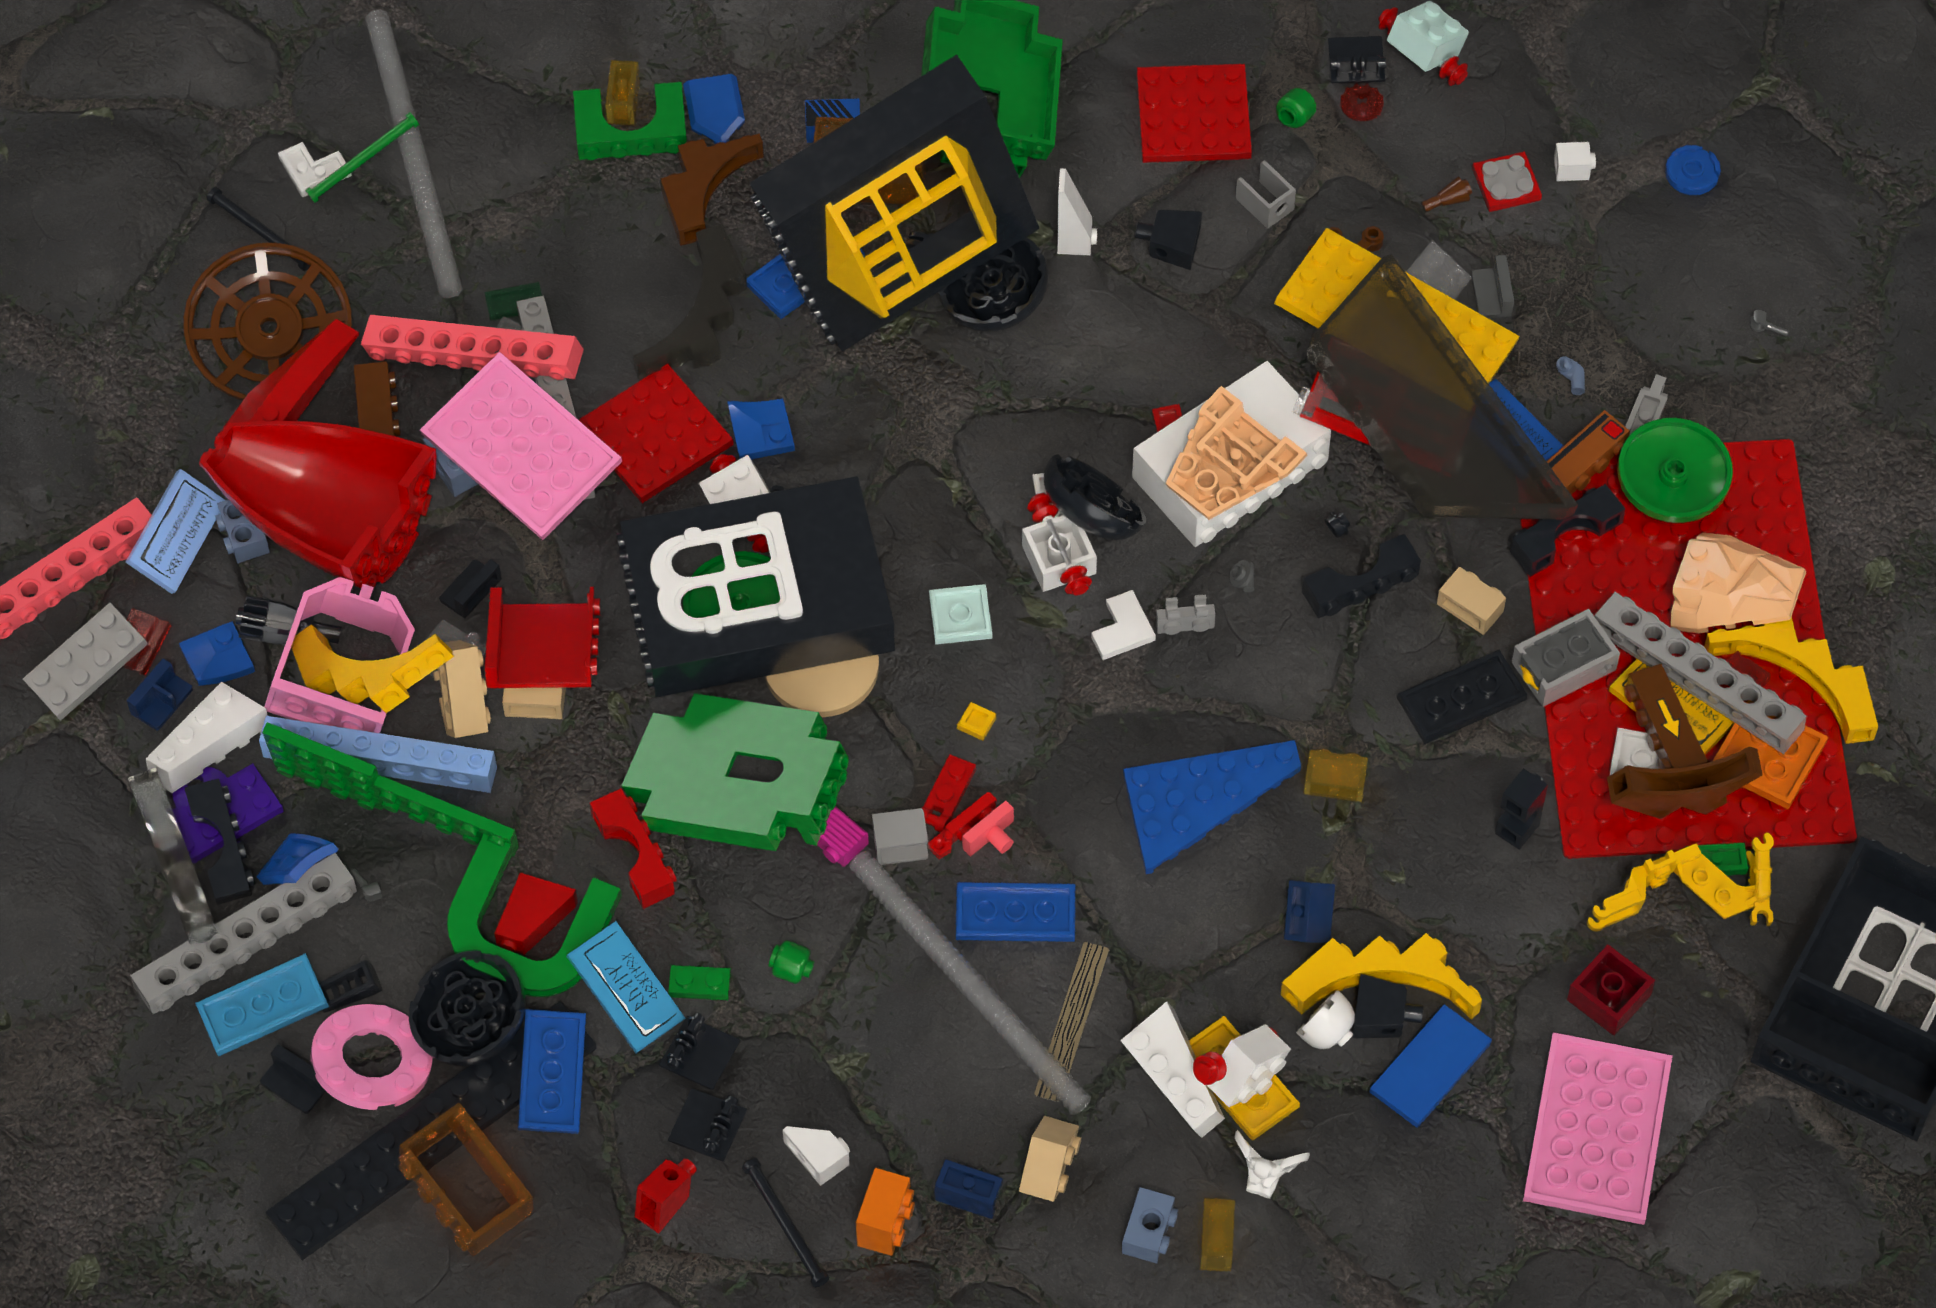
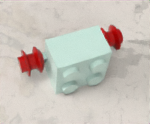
M1427 1L1397 15L1398 8L1396 7L1388 8L1381 13L1379 29L1384 30L1388 28L1387 41L1426 72L1437 66L1441 67L1439 77L1441 79L1449 77L1448 84L1450 86L1459 85L1466 79L1468 65L1466 63L1459 65L1458 55L1469 31L1461 26L1459 21L1446 14L1439 5L1432 1Z

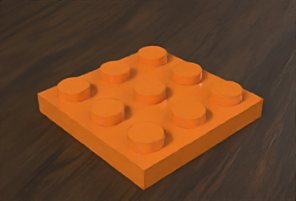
M1751 700L1747 701L1748 704L1754 703ZM1767 716L1770 719H1778L1776 716ZM1734 723L1713 761L1735 754L1749 746L1758 749L1763 775L1743 787L1789 810L1826 745L1828 736L1805 726L1801 735L1785 754H1782Z

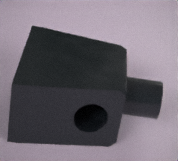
M1157 211L1154 225L1138 222L1135 238L1150 241L1149 255L1152 258L1191 270L1201 231L1202 212Z
M1360 974L1353 1038H1398L1402 1035L1404 1021L1422 1022L1423 1005L1406 1003L1407 987Z

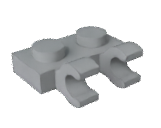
M1206 594L1195 595L1194 606L1178 608L1177 597L1166 598L1165 609H1159L1156 613L1157 634L1166 633L1173 635L1181 631L1191 630L1203 632L1215 627L1214 604L1206 605Z

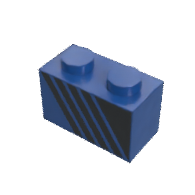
M859 98L805 100L807 143L817 142L860 115Z

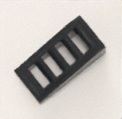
M367 960L319 983L329 1007L322 1010L324 1013L383 991L375 968ZM366 976L368 982L363 983L361 977ZM353 980L356 984V988L352 989L350 984V981ZM339 985H343L345 993L342 995L338 988ZM331 989L334 995L332 1000L329 999L326 990Z

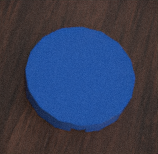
M1685 145L1676 149L1667 160L1665 167L1666 179L1674 189L1687 195H1701L1711 191L1717 185L1721 172L1720 162L1715 154L1711 151L1708 153L1702 150L1703 147L1697 145Z

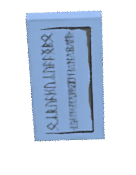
M182 469L176 471L129 554L126 563L169 593H175L216 521L215 515L220 513L217 503L225 501V499Z

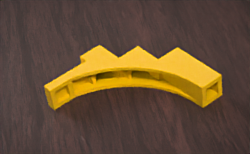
M1792 617L1787 621L1760 624L1759 627L1750 625L1737 630L1727 631L1725 629H1718L1712 633H1707L1704 647L1707 652L1714 656L1740 654L1763 659L1785 668L1808 683L1824 699L1834 713L1840 725L1845 744L1873 741L1875 739L1878 723L1863 666L1853 667L1852 665H1844L1834 669L1827 639L1817 640L1811 638L1798 642Z
M312 624L295 636L291 647L304 683L308 688L328 695L337 690L348 702L359 704L367 697H370L385 713H388L410 697L407 691L408 688L454 657L451 648L434 634L414 649L394 657L373 661L348 659L334 653L328 639Z
M1427 933L1402 954H1400L1399 949L1391 941L1386 942L1379 935L1355 957H1353V953L1348 946L1343 943L1339 944L1332 938L1288 976L1281 986V996L1301 1015L1320 1000L1334 994L1336 990L1341 991L1358 986L1360 974L1396 984L1415 986L1437 993L1451 1000L1471 1020L1480 1012L1482 1003L1479 992L1473 986H1467L1459 979V975L1454 968L1449 965L1445 966L1448 952L1443 943L1436 938L1432 939Z

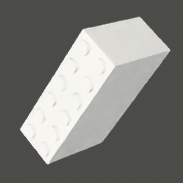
M1268 361L1225 389L1243 403L1246 414L1280 440L1286 436L1307 453L1305 459L1287 477L1210 520L1166 486V481L1180 452H1183L1188 442L1189 432L1191 429H1194L1199 419L1198 413L1205 402L1133 448L1132 478L1194 547L1203 542L1208 543L1219 531L1225 527H1232L1240 517L1246 513L1255 512L1264 501L1269 498H1276L1282 493L1284 488L1292 483L1300 482L1308 472L1314 468H1321L1328 460L1331 429L1300 417L1305 401Z

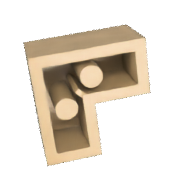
M1047 1116L1043 1117L1031 1137L1019 1192L1052 1202L1055 1201L1059 1192H1065L1069 1178L1068 1175L1064 1174L1066 1165H1071L1074 1155H1077L1081 1144V1137H1077L1078 1125Z

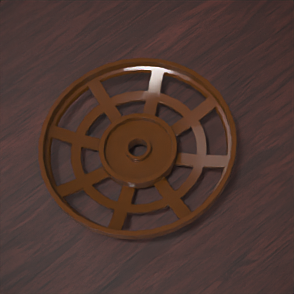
M256 243L226 253L214 261L201 274L186 302L184 335L191 358L203 377L215 388L243 401L247 396L246 394L226 386L236 375L251 381L262 382L280 366L279 359L289 355L291 352L295 354L303 347L300 344L303 330L319 327V332H321L335 319L344 322V324L352 328V312L347 293L341 281L333 270L320 258L292 245ZM266 255L289 256L307 263L310 267L302 279L283 272L268 271ZM255 256L257 273L240 278L228 288L214 278L231 264ZM319 273L327 278L335 289L341 302V311L326 314L320 297L310 287ZM270 281L285 282L295 286L288 298L278 294H271ZM256 282L259 283L260 295L251 298L246 303L235 295L244 287ZM208 287L220 297L212 312L210 328L193 329L196 306L201 294ZM304 294L314 304L318 316L301 318L296 305ZM226 304H229L238 312L235 327L219 328L222 312ZM267 321H273L277 324L276 330L272 333L263 332L261 327ZM238 338L244 350L234 361L225 352L221 339ZM195 340H212L217 355L227 366L217 378L210 373L202 362L196 349ZM343 356V358L341 359V361L338 363V365L336 366V368L333 370V372L330 374V376H331L332 374H334V372L336 371V369L338 368V366L340 365V363H341L342 360L344 359V356ZM253 357L260 360H268L269 375L245 370L244 366Z

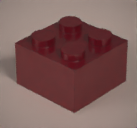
M1607 944L1572 982L1567 1001L1615 1036L1651 996L1655 979Z

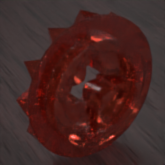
M1355 83L1351 88L1346 87L1344 94L1341 95L1340 105L1342 111L1349 118L1356 121H1369L1380 115L1384 107L1383 95L1379 93L1377 87L1372 88L1368 83L1364 86ZM1358 98H1367V104L1364 102L1357 104Z

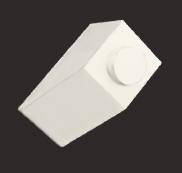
M790 1126L783 1129L784 1143L820 1186L849 1166L850 1149L841 1137L836 1138L831 1131Z

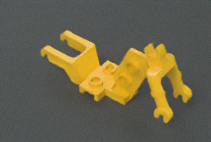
M1765 833L1763 836L1764 844L1756 837L1752 840L1755 856L1751 851L1746 852L1747 862L1750 866V879H1748L1750 886L1746 887L1737 885L1701 853L1697 843L1673 852V850L1667 851L1664 857L1654 861L1651 858L1645 860L1642 866L1634 867L1631 870L1623 892L1606 898L1602 903L1604 909L1600 910V907L1597 905L1593 907L1592 912L1594 917L1597 918L1598 923L1592 917H1589L1587 926L1590 930L1598 932L1607 926L1638 914L1646 900V887L1651 886L1654 889L1668 882L1667 879L1673 872L1723 919L1752 908L1753 911L1750 915L1751 926L1757 924V914L1765 915L1766 926H1771L1773 912L1770 909L1772 873L1770 850L1774 844L1773 837L1769 833Z

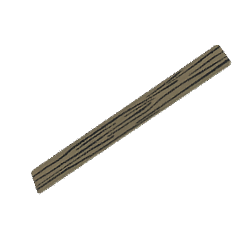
M1088 942L1083 943L1034 1094L1038 1097L1057 1102L1061 1100L1109 952L1107 947Z

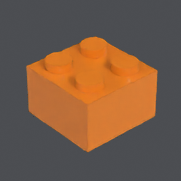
M878 1168L874 1169L856 1220L857 1246L893 1256L896 1246L901 1247L906 1231L903 1229L905 1219H911L915 1202H912L914 1190L911 1189L909 1177Z

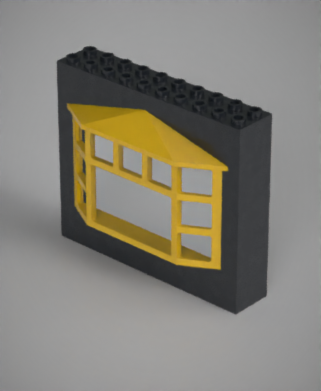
M957 54L749 183L754 192L750 197L771 234V238L776 244L780 255L784 259V263L803 296V300L808 306L811 315L823 329V333L831 345L837 344L842 352L1040 229L987 98ZM944 150L955 174L927 191L915 170V166L937 152ZM907 173L919 196L890 214L878 193V189L900 175ZM961 186L971 211L908 250L897 225ZM870 196L882 219L853 237L841 216V212L863 198ZM889 231L893 240L863 257L860 248ZM899 252L900 256L871 273L870 269Z

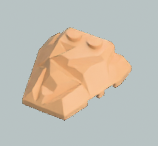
M1220 386L1202 405L1198 413L1199 419L1194 429H1191L1189 432L1188 442L1183 452H1180L1166 481V486L1210 520L1287 477L1305 459L1307 453L1286 436L1282 440L1278 439L1244 412L1243 403Z
M1703 532L1696 539L1689 540L1674 582L1673 595L1675 601L1671 612V627L1679 631L1705 633L1709 632L1708 627L1725 625L1726 629L1736 628L1735 623L1752 621L1753 625L1790 620L1806 575L1805 568L1733 536Z

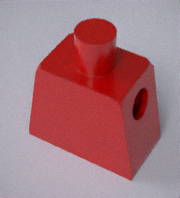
M685 1158L678 1165L671 1160H665L637 1187L635 1218L659 1234L688 1199L691 1177L697 1171L696 1166Z

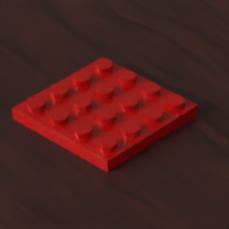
M1245 64L1137 67L1142 163L1251 159L1252 149Z
M668 363L579 419L583 425L622 458V462L614 471L641 503H644L734 445L733 438Z

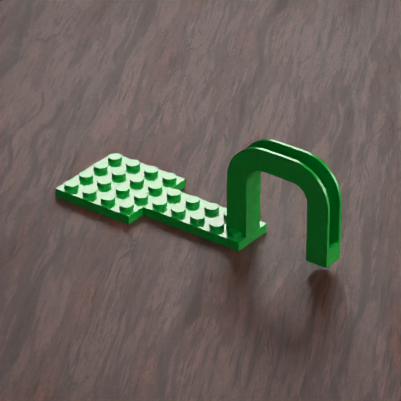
M266 723L262 734L275 768H277V772L288 778H293L295 775L304 779L303 782L313 788L319 789L322 786L331 790L330 793L340 799L346 800L349 797L357 800V804L367 810H373L374 807L380 810L384 808L393 813H397L400 810L409 814L408 817L415 822L424 824L427 821L436 825L435 828L442 833L451 835L452 832L463 836L462 839L478 846L448 913V934L455 954L476 950L501 957L518 974L525 995L541 998L561 994L574 987L582 979L566 956L609 926L622 897L620 888L592 878L561 949L550 959L543 961L531 960L491 944L481 936L480 924L511 856H515L519 847L515 829L378 774L375 765L271 723ZM464 960L473 969L506 981L502 974L491 965L481 961L475 963L473 960Z

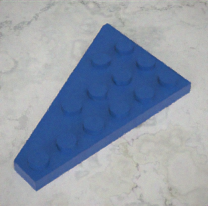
M1295 740L1123 769L1145 873H1153L1156 867L1168 859L1172 860L1178 856L1181 850L1188 849L1204 838L1207 832L1220 823L1223 825L1230 820L1232 815L1239 814L1255 803L1258 797L1271 788L1274 790L1281 785L1283 780L1291 778L1300 772L1301 762Z

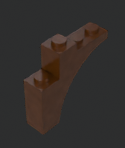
M760 133L751 136L746 135L740 139L725 143L719 142L710 147L706 146L704 139L688 141L685 144L678 145L679 162L683 173L670 174L660 179L662 195L680 246L707 239L705 214L708 203L717 187L731 173L752 161L764 158L763 142Z
M1749 746L1722 759L1689 767L1650 769L1627 765L1608 776L1607 781L1612 804L1662 819L1681 807L1706 815L1726 804L1727 795L1763 774L1758 749Z

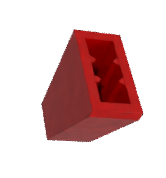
M520 873L494 933L497 946L525 955L576 908L578 903L576 889Z

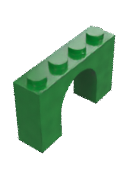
M682 82L654 84L656 97L655 116L649 124L633 131L619 130L606 122L603 117L600 89L573 91L579 160H596L608 157L622 158L632 155L648 156L656 153H678V145L687 142Z

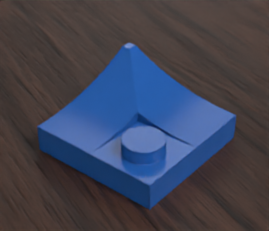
M783 398L758 402L728 401L739 459L746 455H749L751 459L795 451Z
M233 621L179 643L180 649L199 686L226 682L255 672L252 661L241 638H239Z
M291 833L256 877L263 885L296 883L315 863L336 853L339 849L334 843L311 835Z

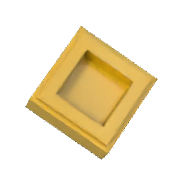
M970 702L957 724V729L983 741L996 720V713Z

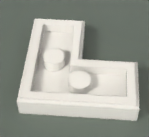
M303 142L278 153L280 161L302 198L307 196L305 192L307 188L310 187L312 189L346 163L339 151L314 161Z
M1133 590L1106 599V605L1115 624L1091 632V638L1102 660L1156 640V635Z

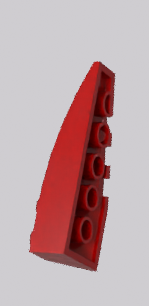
M338 319L333 320L251 390L220 432L230 422L297 421L357 339L359 332Z

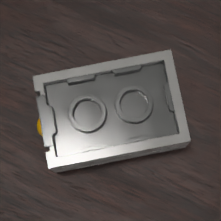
M1587 609L1515 645L1512 664L1541 706L1544 707L1615 671L1620 652L1591 611Z

